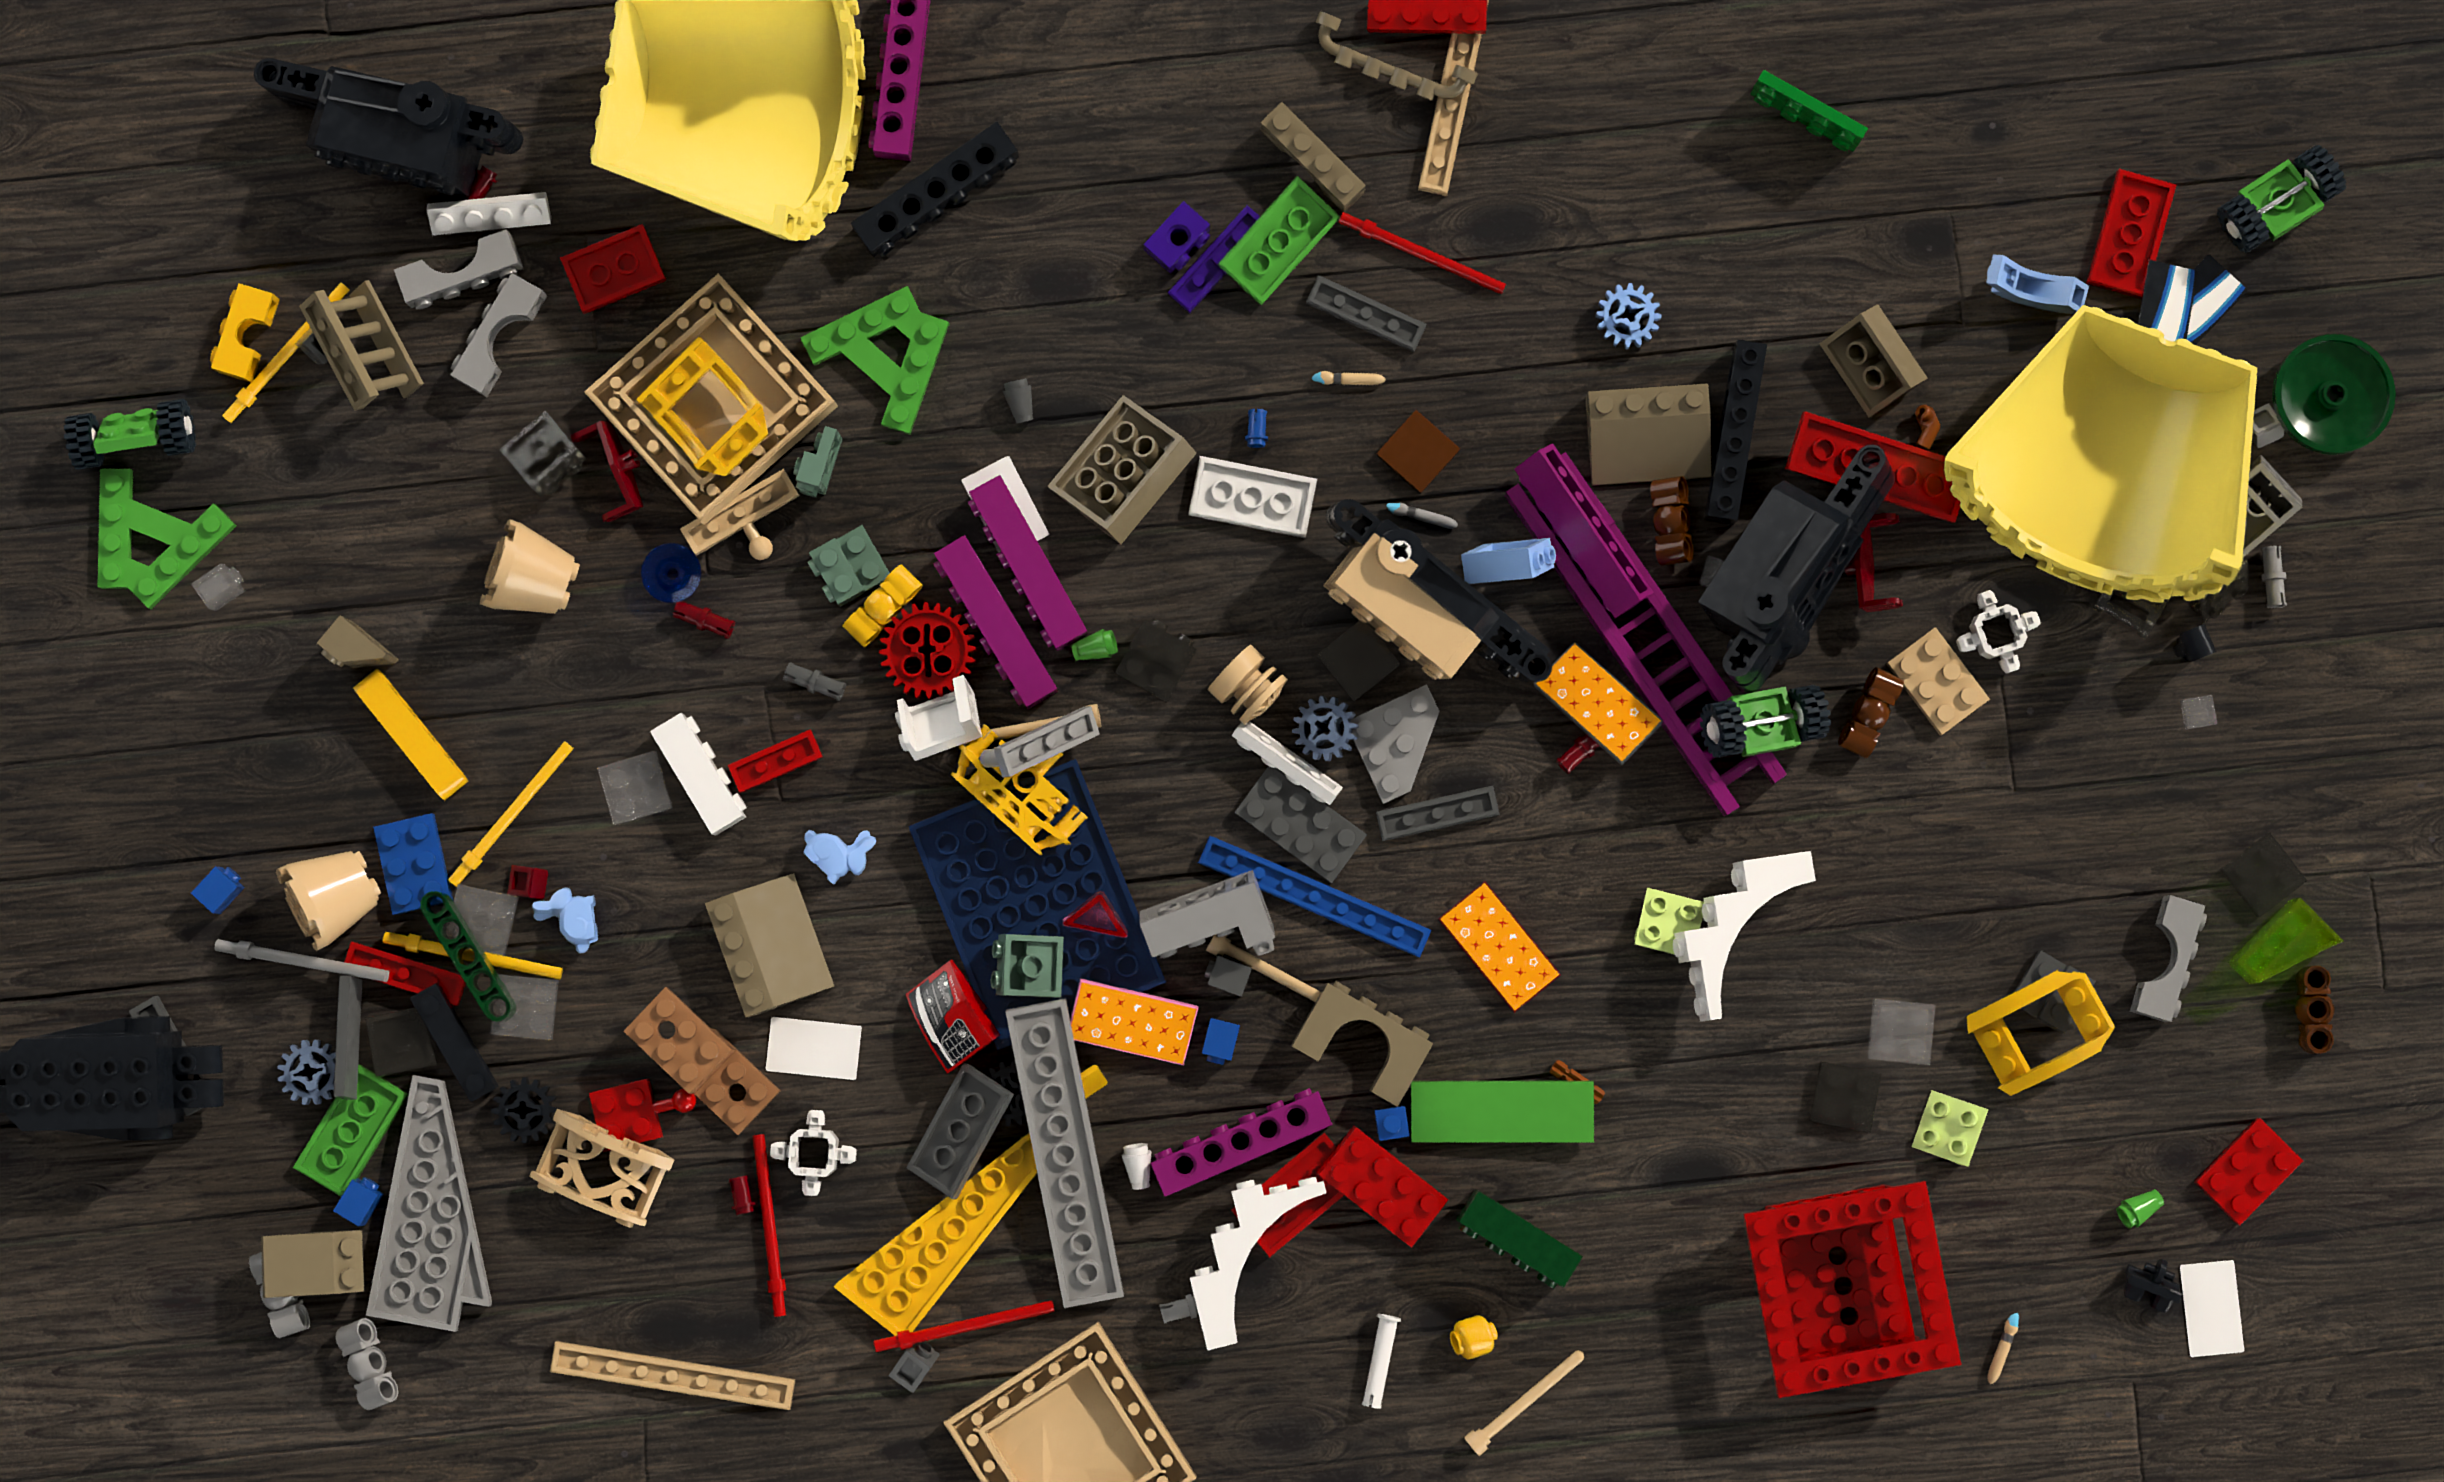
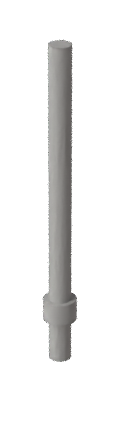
M217 939L215 942V951L234 954L239 959L251 960L256 958L387 982L389 978V970L258 947L253 942L242 940L236 943Z

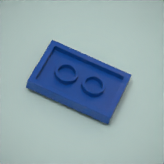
M426 814L373 827L392 915L421 909L420 902L422 897L431 891L443 892L453 900L435 814ZM440 897L434 898L430 907L443 904Z

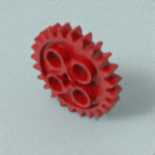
M924 602L923 610L920 611L915 604H912V613L910 614L901 609L903 616L901 620L896 617L891 618L895 627L884 628L890 634L889 638H880V641L887 645V648L879 650V654L888 658L881 662V666L891 667L886 673V677H897L893 684L896 688L904 683L903 693L906 695L912 689H915V697L917 699L920 698L922 692H926L927 698L931 700L933 691H937L939 696L943 697L944 688L946 687L951 692H954L952 679L961 676L962 673L971 675L972 672L966 665L976 663V660L970 657L969 653L977 651V648L968 645L969 642L975 639V636L972 634L965 635V632L970 628L969 624L960 626L959 623L962 615L958 614L952 618L951 607H948L942 613L940 603L935 605L934 610H930L928 602ZM926 624L930 625V646L936 649L935 652L930 653L931 677H926V656L920 653V650L926 648L924 631ZM940 628L950 630V638L944 643H938L934 638L936 631ZM910 629L920 631V639L915 644L905 642V634ZM940 658L950 659L952 664L949 671L945 673L936 671V662ZM910 659L921 661L919 672L915 674L906 672L905 667Z

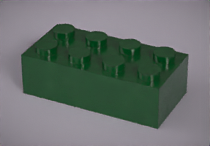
M1476 1189L1456 1219L1461 1223L1459 1229L1475 1240L1479 1235L1487 1239L1486 1247L1501 1256L1506 1251L1513 1256L1511 1262L1526 1272H1529L1531 1268L1538 1271L1539 1274L1536 1278L1555 1289L1557 1284L1563 1288L1565 1287L1583 1258L1582 1255Z

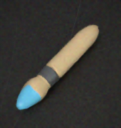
M1321 371L1312 376L1313 381L1324 385L1332 383L1340 385H1379L1386 380L1384 376L1374 373H1331Z
M2018 1313L2010 1315L2005 1322L2004 1332L1988 1371L1987 1380L1990 1384L1995 1383L1999 1378L2014 1335L2018 1331Z

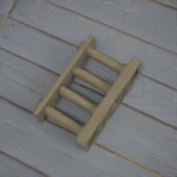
M369 280L364 281L349 295L350 298L330 302L325 291L320 290L315 291L299 306L354 411L364 409L379 395L378 391L398 387L403 398H408L424 384ZM357 309L364 324L344 328L336 313ZM370 335L378 350L358 354L350 339ZM384 361L391 376L371 380L364 365Z

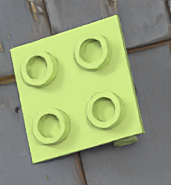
M1647 888L1639 926L1634 936V945L1674 954V933L1700 929L1703 918L1702 905L1704 902Z
M1931 1090L1912 1147L1969 1167L1988 1109Z

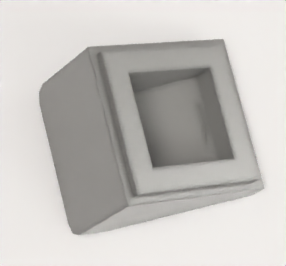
M2269 403L2254 410L2252 440L2257 448H2261L2284 436V429Z

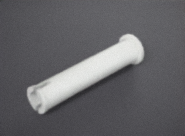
M1377 1314V1317L1380 1319L1364 1400L1362 1401V1405L1367 1407L1370 1405L1372 1408L1381 1409L1382 1406L1381 1402L1397 1322H1401V1318L1385 1314Z

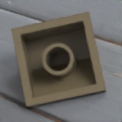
M341 615L317 642L323 648L321 654L331 663L337 664L340 667L344 664L352 668L396 664L399 660L355 622Z

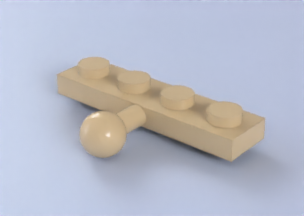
M782 469L739 494L705 525L696 519L680 528L697 556L743 529L750 541L749 552L751 556L757 560H765L772 554L773 546L768 538L760 536L753 523L800 495L786 471Z

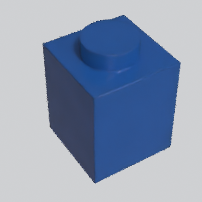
M215 866L191 894L210 912L221 914L245 887L239 883L241 877L233 869Z
M1210 1018L1202 1054L1208 1055L1206 1061L1224 1065L1225 1059L1232 1060L1240 1025Z
M1405 1106L1374 1110L1379 1141L1410 1136Z
M363 1177L362 1180L359 1178L352 1179L333 1211L357 1226H364L367 1224L384 1193L377 1190L379 1185L369 1178Z

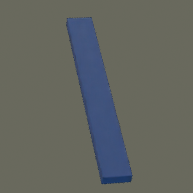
M1209 836L1198 862L1200 865L1231 878L1253 870L1261 891L1420 958L1431 933V929L1212 836Z

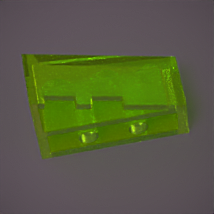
M2301 898L2290 899L2227 963L2248 984H2256L2344 940Z

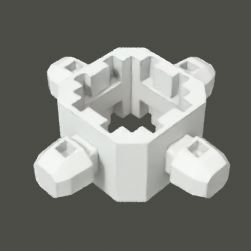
M1991 590L1978 594L1979 609H1983V613L1973 618L1969 626L1971 633H1966L1956 640L1959 651L1968 652L1975 650L1977 647L1979 655L1987 659L2000 656L2001 660L1998 662L2006 674L2018 670L2020 663L2018 656L2014 655L2013 651L2024 646L2027 639V631L2041 624L2037 612L2031 611L2021 614L2020 618L2018 609L2007 604L1997 608L1996 603L1998 601ZM2005 615V618L2009 619L2011 630L2014 633V642L1992 649L1991 645L1987 643V638L1982 629V622Z
M810 1110L806 1124H809V1129H798L790 1136V1145H787V1142L771 1144L770 1156L779 1160H786V1157H789L788 1167L795 1175L805 1176V1180H802L804 1195L817 1196L821 1187V1181H818V1178L827 1177L837 1169V1160L840 1161V1164L855 1162L857 1149L845 1145L838 1148L839 1138L834 1132L822 1130V1125H825L823 1110ZM801 1137L828 1139L829 1150L826 1168L799 1167Z

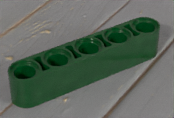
M431 891L426 893L420 902L422 913L482 1011L492 1021L505 1022L510 1020L516 1012V1004L449 895L443 892ZM440 897L443 901V908L439 913L435 914L432 912L430 905L434 898ZM454 922L459 927V934L451 940L446 934V929L449 924ZM470 948L474 951L475 959L471 964L466 965L462 961V954L466 949ZM482 974H487L491 980L489 988L485 991H482L477 984L478 978ZM501 999L506 1004V1012L499 1017L494 1013L493 1006L497 1000Z

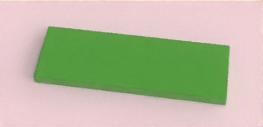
M1412 1081V1142H1594V1081Z

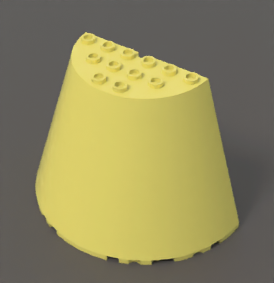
M617 0L614 8L616 16L614 29L610 32L609 58L605 62V72L610 77L608 84L604 85L600 91L601 106L599 115L595 120L596 136L590 150L591 164L785 240L806 241L810 239L811 235L816 236L825 228L823 220L827 214L836 212L841 204L842 194L846 192L849 185L848 182H843L846 171H853L861 137L865 96L858 95V80H865V66L863 63L865 51L864 39H860V30L855 29L853 16L858 15L860 12L858 1Z
M2082 305L1948 452L1944 466L1946 481L1952 480L1953 484L1950 491L1961 502L1959 506L1971 520L1979 518L1987 526L1986 530L1991 533L1990 538L1998 544L2009 548L2014 555L2021 559L2027 554L2038 560L2035 567L2055 577L2107 595H2111L2113 590L2127 592L2126 599L2131 600L2146 599L2150 602L2163 603L2165 599H2170L2171 596H2184L2183 598L2186 601H2194L2205 598L2206 594L2214 595L2221 591L2224 584L2229 586L2242 565L2257 367L2250 365L2244 360H2235L2221 355L2216 350L2193 345L2186 339L2180 338L2176 341H2168L2158 329L2146 328L2135 324L2128 318H2119L2105 313L2100 308Z

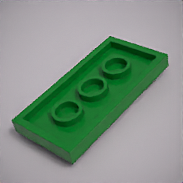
M1764 69L1750 93L1755 97L1754 100L1758 104L1767 108L1770 106L1781 111L1780 115L1791 122H1796L1797 120L1806 125L1807 131L1818 137L1824 135L1833 140L1832 144L1842 151H1848L1849 149L1854 152L1868 130L1864 125Z

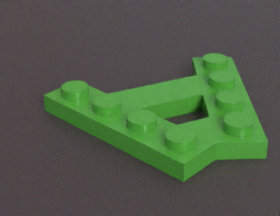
M906 286L800 338L814 366L842 353L891 396L881 425L910 435L948 330L949 322L920 312L909 287ZM894 327L910 339L901 368L869 339Z
M100 469L98 588L130 589L147 608L152 609L237 525L214 503L193 524L185 522L133 500V470ZM132 530L170 546L150 566L131 559Z

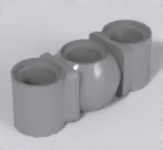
M262 1252L251 1255L249 1257L250 1270L256 1279V1284H262L260 1295L264 1305L272 1310L267 1314L275 1336L282 1338L309 1329V1314L303 1305V1300H298L299 1296L263 1298Z
M362 1318L340 1327L336 1332V1343L342 1350L343 1357L350 1355L347 1368L350 1376L360 1382L354 1385V1388L357 1390L359 1404L366 1410H372L396 1400L398 1386L392 1378L391 1371L384 1374L387 1363L386 1357L379 1348L374 1346L380 1343L374 1323L367 1318Z

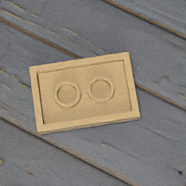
M1936 627L1886 663L1895 676L1904 680L1903 687L1940 736L1990 700Z

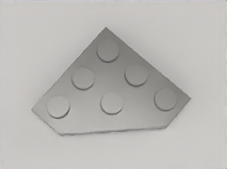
M1427 684L1351 719V723L1359 724V728L1352 730V734L1358 737L1357 740H1353L1383 804L1409 793L1412 789L1440 712Z

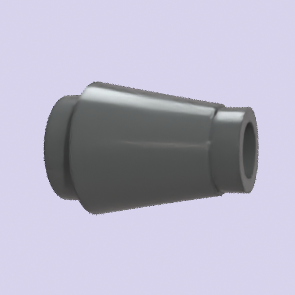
M1027 378L1004 383L1005 391H1003V394L1016 424L1033 420L1032 387L1028 385Z

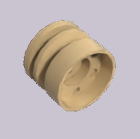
M1251 644L1219 674L1208 688V691L1221 703L1226 702L1233 696L1237 699L1231 709L1233 715L1243 707L1247 708L1239 719L1244 725L1252 719L1261 716L1280 696L1283 686L1288 681L1285 676L1281 675L1271 683L1269 679L1277 669L1273 666L1264 673H1261L1258 669L1263 664L1265 657Z

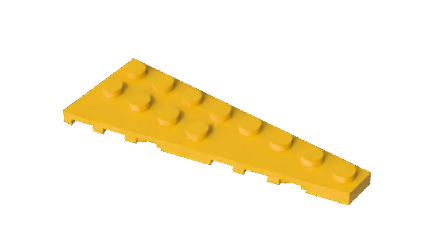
M1030 1133L969 1179L957 1199H951L947 1196L838 1281L834 1288L896 1336L897 1332L908 1329L909 1332H913L1037 1174Z

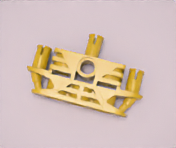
M983 724L981 728L982 737L969 741L965 746L959 745L961 753L958 760V769L956 773L951 772V776L1036 853L1041 856L1043 855L1041 850L1045 848H1052L1062 843L1066 845L1071 844L1068 838L1088 817L1081 811L1072 820L1080 811L1073 804L1072 808L1053 827L1050 823L1055 819L1054 815L1057 812L1060 813L1063 810L1061 807L1064 804L1067 806L1070 801L1043 777L1056 761L1063 756V753H1059L1013 776L1003 777L1004 780L1000 783L984 769L985 767L978 759L981 753L999 737L993 731L988 734L991 729ZM1001 740L998 744H999V745H1002V744H1004V743H1006V742H1004L1003 740ZM970 762H972L978 770L967 780L964 777ZM992 767L997 773L1001 775L999 767ZM1023 773H1032L1035 776L1034 785L1028 789L1020 787V776ZM1012 781L1020 793L1028 795L1022 802L1006 788ZM1030 803L1047 817L1044 822L1027 807ZM1041 829L1051 834L1046 839L1036 843L1033 840Z

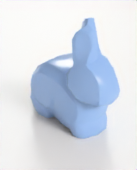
M808 830L804 835L807 845L803 852L827 875V879L834 885L840 877L845 876L849 871L855 875H860L863 872L867 861L866 853L873 848L876 839L870 836L869 831H862L854 843L847 846L836 835L828 833L816 834L814 831Z
M564 887L556 891L549 901H537L532 904L533 916L537 921H543L552 916L559 918L560 932L568 942L576 946V951L579 954L585 953L589 945L598 940V930L594 914V906L596 905L594 895L572 897L571 890Z

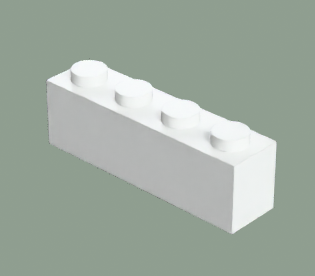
M679 713L651 730L650 733L712 835L716 836L746 818L743 810L747 807L738 793L733 795L727 785L731 783V780L722 767L717 769L712 759L716 755L707 741L703 744L697 736L700 729L693 717L687 718L684 714Z

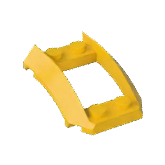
M700 336L636 399L676 441L697 469L712 472L713 474L729 475L768 436L762 405L733 370ZM711 370L747 412L707 450L672 408Z
M2058 970L1967 1016L1968 1034L1973 1032L2001 1083L1998 1088L2010 1096L2045 1081L2099 1053L2115 1028L2086 973L2059 972ZM2057 990L2085 1042L2030 1069L2003 1017Z

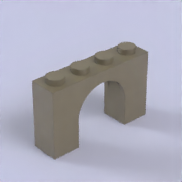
M1337 981L1333 985L1326 983L1290 1046L1319 1062L1333 1035L1342 1025L1354 1020H1366L1373 1023L1384 1034L1388 1052L1386 1061L1369 1091L1398 1107L1434 1044L1427 1040L1430 1034L1416 1026L1409 1030L1401 1025L1403 1022L1402 1018L1387 1011L1386 1015L1381 1014L1375 1010L1376 1003L1363 996L1359 1000L1348 995L1351 989Z

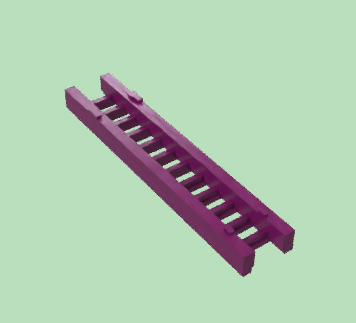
M1565 452L1561 455L1653 590L1654 593L1645 599L1650 609L1618 629L1606 612L1608 610L1599 602L1591 590V585L1587 579L1584 580L1573 564L1574 560L1570 554L1567 555L1556 539L1557 535L1553 529H1549L1539 514L1541 511L1536 505L1532 504L1519 483L1506 491L1504 496L1533 539L1550 538L1551 546L1554 547L1556 552L1555 571L1648 707L1663 720L1661 726L1725 817L1740 807L1726 786L1757 765L1760 766L1771 784L1785 777L1787 773L1774 754L1768 752L1749 756L1719 776L1709 762L1715 757L1709 754L1708 748L1702 752L1695 742L1693 736L1703 730L1700 727V722L1703 720L1699 717L1685 727L1676 711L1706 691L1709 692L1715 702L1726 701L1733 695L1620 532L1608 511L1598 500ZM1656 615L1668 633L1635 654L1623 636ZM1672 639L1684 658L1652 679L1640 660ZM1691 666L1700 681L1668 702L1658 687Z

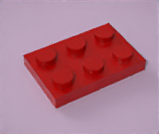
M643 224L560 258L583 314L666 281L664 272Z
M2257 1117L2194 1183L2237 1225H2241L2303 1160L2261 1118Z

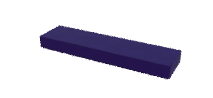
M1246 205L1169 290L1168 295L1190 314L1226 275L1217 265L1218 262L1260 216Z

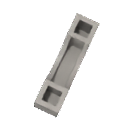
M506 229L478 239V248L474 259L467 267L458 272L441 273L435 271L422 259L396 268L394 272L405 303L411 308L424 309L431 306L433 300L442 297L444 299H452L459 296L464 289L470 287L472 289H480L489 285V281L498 277L500 279L509 278L511 273L517 275V271L523 269V265L513 237Z
M513 273L510 274L509 278L505 277L501 281L497 289V298L493 304L489 303L482 313V319L484 320L478 330H472L466 341V344H468L463 355L459 354L455 358L451 366V370H453L451 376L485 397H488L502 373L493 357V344L497 334L503 327L512 322L520 320L533 321L547 298L543 290Z
M2172 895L2163 896L2155 925L2163 931L2170 943V962L2166 970L2156 979L2138 983L2130 1012L2162 1022H2172L2173 1017L2176 1018L2181 1008V1001L2178 1000L2181 988H2186L2190 977V972L2187 971L2189 960L2195 958L2198 950V943L2195 942L2198 931L2203 930L2206 923L2207 914L2203 913L2204 905Z

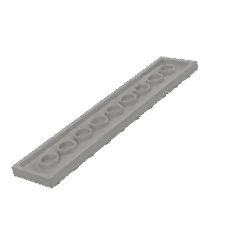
M1066 998L1008 1009L1005 1012L1064 1308L1124 1297Z

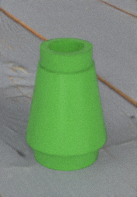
M1102 629L1071 644L1076 661L1111 658L1112 654L1118 653L1117 642L1112 630L1105 631Z
M2154 1189L2121 1201V1205L2116 1208L2119 1219L2127 1228H2138L2164 1205V1200L2160 1193Z

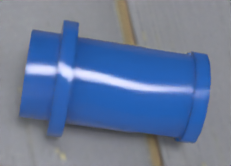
M1255 409L1248 410V435L1245 436V441H1247L1248 447L1263 448L1265 447V442L1268 441V437L1265 436L1267 411L1257 409V412H1255Z

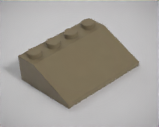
M1708 384L1588 391L1585 402L1592 486L1652 482L1657 479L1683 476L1686 480L1711 478V419Z
M1122 395L1054 477L1048 487L1121 545L1197 453L1181 435Z
M794 873L705 903L745 1017L750 1018L835 987Z

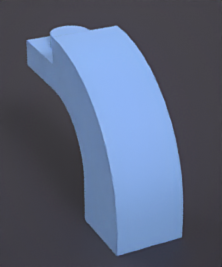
M1993 254L1991 265L1987 270L1986 283L1992 287L1991 292L2007 300L2042 310L2075 314L2082 305H2085L2089 286L2076 277L2049 275L2032 271L2018 265L2004 255Z

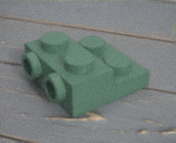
M825 426L823 433L818 432L815 439L814 450H817V453L813 454L804 451L803 458H797L793 475L797 476L796 488L799 489L800 493L811 497H816L817 493L826 494L843 439L837 429Z
M863 525L809 552L812 557L808 561L811 570L816 577L822 575L827 584L822 587L830 603L836 601L840 607L879 586L890 574Z
M998 934V940H994L992 945V956L997 958V971H993L991 974V987L996 989V995L1061 997L1063 937Z

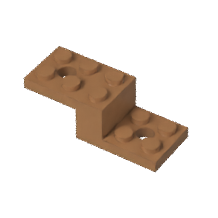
M665 987L624 1030L686 1092L695 1094L737 1135H740L781 1092L717 1029H711L668 987ZM665 1021L672 1022L676 1029L674 1036L669 1039L663 1038L659 1032L660 1025ZM737 1083L743 1085L746 1089V1096L741 1101H735L730 1097V1088Z

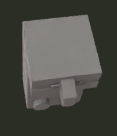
M2262 455L2250 464L2243 557L2302 508L2300 496Z
M1253 870L1140 911V926L1152 957L1158 955L1160 958L1169 957L1177 953V948L1188 945L1189 948L1199 946L1206 942L1205 938L1217 935V937L1227 936L1234 932L1235 927H1239L1246 948L1253 947L1257 956L1274 951V925Z

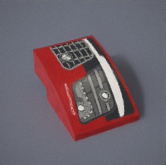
M952 959L906 993L909 1006L921 1032L947 1073L958 1068L1000 1036V1033L984 1012L987 1007Z

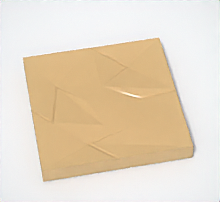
M719 273L584 391L703 525L708 523L838 407L832 397ZM699 336L733 370L763 407L768 436L727 476L697 469L676 441L653 418V415L636 400ZM711 370L672 408L707 450L747 412Z
M1099 1321L943 1422L980 1482H1192L1197 1477Z

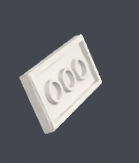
M1200 456L1188 515L1306 538L1317 479Z

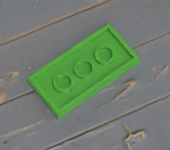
M1296 176L1217 265L1259 305H1262L1339 220L1340 216L1304 181Z
M358 1063L357 1100H345L335 1097L293 1168L342 1197L351 1180L360 1177L409 1096V1093Z

